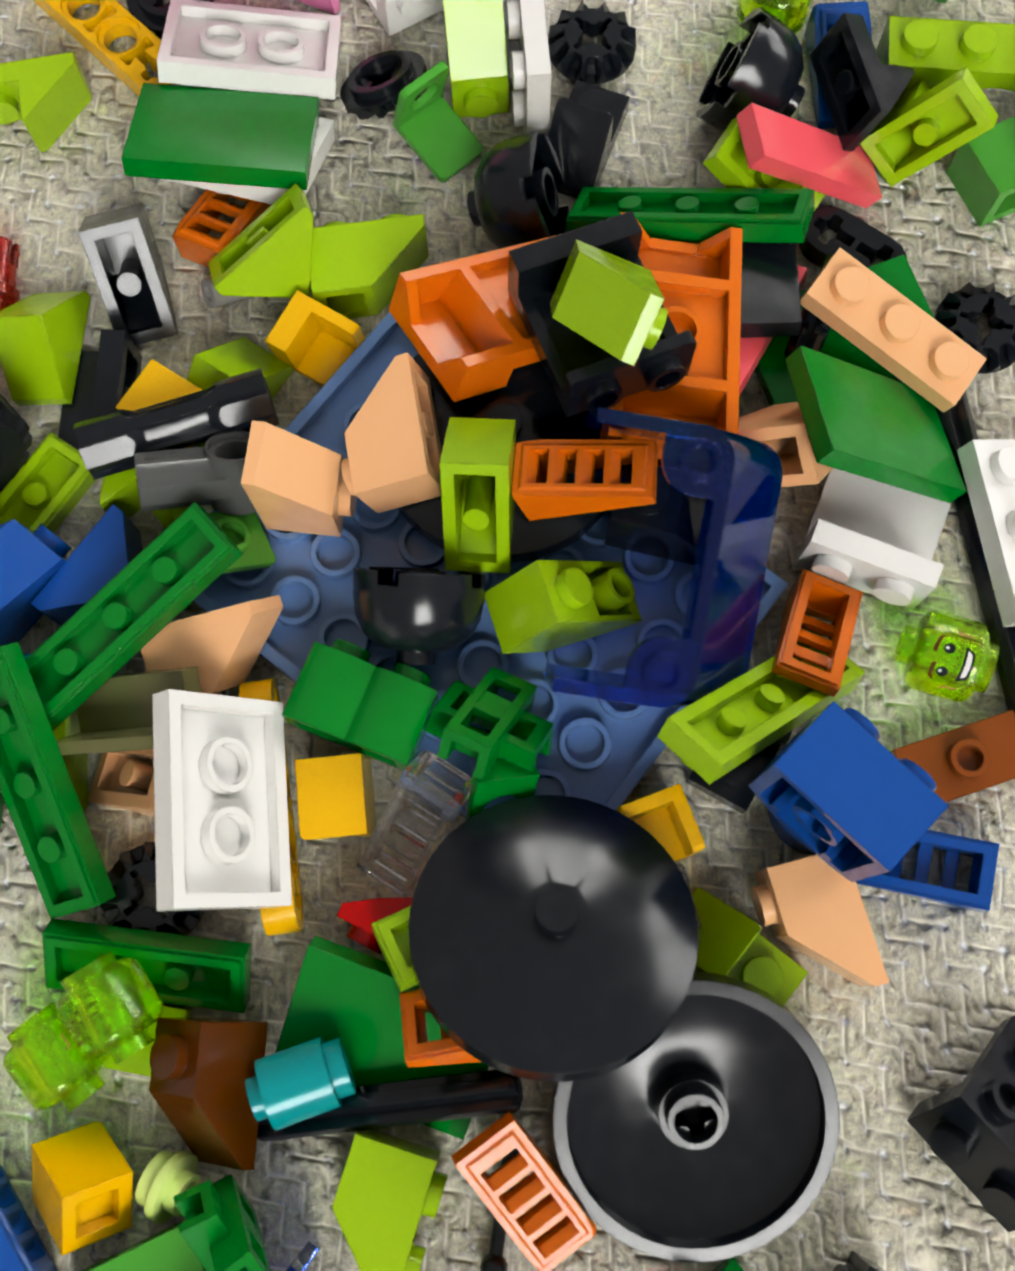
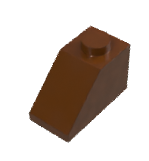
M157 1017L155 1042L150 1052L151 1078L149 1092L191 1152L197 1156L199 1162L242 1171L254 1170L259 1122L256 1121L249 1104L245 1079L256 1076L255 1060L265 1057L268 1022L230 1018Z

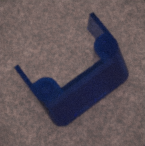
M599 407L586 415L584 428L663 440L661 467L666 481L674 490L683 495L706 499L682 638L654 636L640 642L629 655L625 675L546 663L544 676L553 692L661 708L688 706L748 671L782 483V464L777 453L769 445L755 439L708 425Z

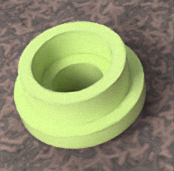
M165 1149L149 1162L138 1181L135 1191V1201L144 1207L147 1219L156 1224H163L173 1216L179 1217L182 1215L174 1204L173 1196L201 1184V1177L197 1174L199 1168L197 1156L186 1150L174 1153L171 1150Z

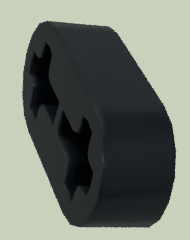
M823 206L814 211L804 243H799L803 256L819 268H822L827 255L836 252L839 247L866 267H869L877 258L887 261L903 254L906 257L903 247L894 239L835 206ZM827 229L833 230L837 234L835 239H831L827 244L818 240L819 234L825 233Z

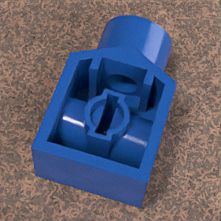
M833 701L808 722L748 786L767 807L770 823L775 833L786 845L802 853L817 854L830 867L850 882L890 872L949 805L934 792L937 785L923 768L906 758H902L899 761L877 741L880 738V734L869 719L855 709L847 707L843 710Z

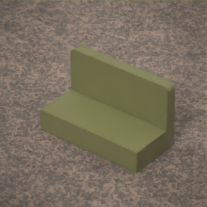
M187 667L113 675L77 708L81 733L56 740L61 754L76 755L153 749L152 695L167 689L201 692L198 668Z

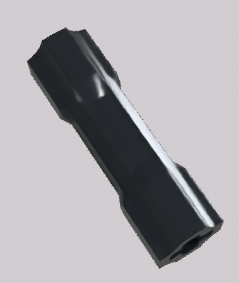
M259 368L215 381L205 390L135 411L121 409L77 422L73 426V431L85 467L95 480L135 468L134 453L182 449L206 442L211 436L220 432L230 430L250 432L252 420L265 421L274 426L279 424V420L262 369Z

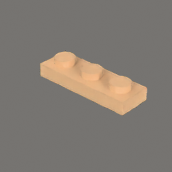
M841 247L830 257L800 299V304L943 413L957 404L987 359Z

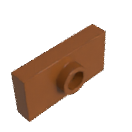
M1012 709L890 752L899 761L902 758H906L923 768L937 785L934 792L942 800L949 802L1015 779V713Z

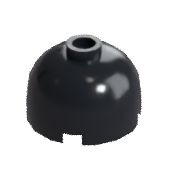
M761 7L755 8L740 24L741 28L748 31L743 40L738 41L735 45L728 41L714 65L699 99V102L704 105L710 104L696 111V116L722 131H725L729 123L737 117L736 115L751 102L791 117L805 93V88L799 85L804 70L800 42L793 30L779 18Z
M538 131L530 132L495 144L483 156L476 171L474 190L469 191L467 195L469 215L473 224L476 227L482 226L488 239L499 249L567 232L565 220L569 214L568 206L558 208L557 188L565 187L563 173L557 154L545 133L538 134Z
M353 567L355 616L363 633L375 645L396 651V663L433 665L436 661V652L456 649L474 633L481 620L486 574L470 571H457V575L446 574L445 571H439V569L369 567V569Z

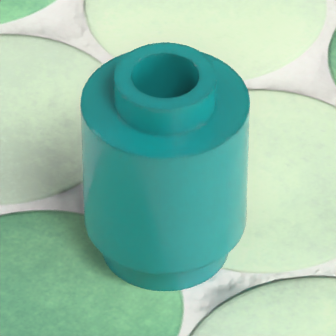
M317 1037L257 1059L254 1063L256 1076L245 1079L249 1104L256 1121L259 1122L268 1118L274 1131L342 1107V1098L357 1093L351 1067L340 1037L325 1043L321 1037Z

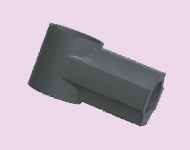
M242 430L220 432L211 436L203 447L134 453L142 512L189 507L194 502L200 506L212 505L215 510L228 515H246L256 512L241 485L250 432Z

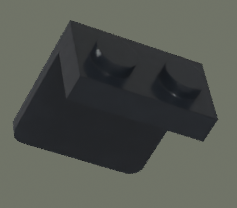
M1015 1015L1000 1024L962 1083L919 1102L907 1119L911 1126L929 1144L935 1155L949 1166L978 1198L984 1209L996 1218L1007 1232L1015 1230Z

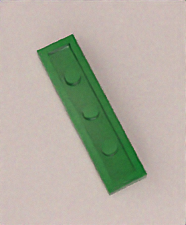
M584 187L580 191L565 221L567 232L620 215V212L632 211L650 238L672 241H704L729 227L743 229L742 242L803 244L815 209L814 190L789 188Z
M197 503L191 504L25 659L52 731L243 555L241 550L207 511Z
M19 642L0 646V790L49 917L54 919L99 906L116 897Z

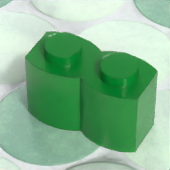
M335 639L331 647L314 642L283 710V718L289 724L308 733L409 772L426 731L424 730L432 709L440 700L438 691L429 687L432 678L416 668L401 663H395L392 671L377 667L368 662L371 656L368 651L345 640Z

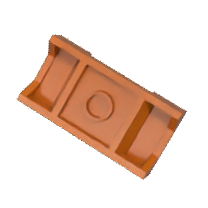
M639 223L643 232L638 256L644 268L651 271L664 297L662 304L668 310V316L677 334L691 331L697 344L688 375L684 376L679 383L663 391L652 392L647 389L624 397L614 407L601 412L600 439L655 440L658 445V466L724 474L738 452L743 229L729 227L699 244L650 238Z
M550 237L399 273L389 312L453 402L506 387L513 369L540 361L508 291L509 251Z

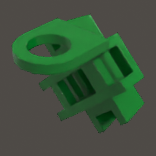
M493 666L476 688L455 680L433 707L424 730L441 738L437 753L438 757L447 760L454 750H458L477 759L470 783L472 786L467 803L468 818L483 811L484 807L497 797L512 795L516 798L534 796L540 775L536 768L537 755L542 753L548 756L552 749L554 723L529 713L533 707L537 686ZM500 687L517 695V697L511 702L496 694ZM470 723H476L484 728L491 730V732H485L477 727L470 725Z
M232 1174L214 1183L207 1180L173 1196L174 1204L185 1222L178 1225L179 1233L206 1271H271L255 1209Z

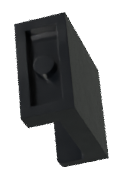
M632 211L509 251L508 291L566 417L584 411L589 413L604 412L617 405L622 398L647 389L652 392L669 389L679 383L684 376H687L697 342L691 331L677 334L668 315L656 345L651 350L643 347L634 366L620 361L552 318L550 301L576 239L644 267L638 256L643 231Z

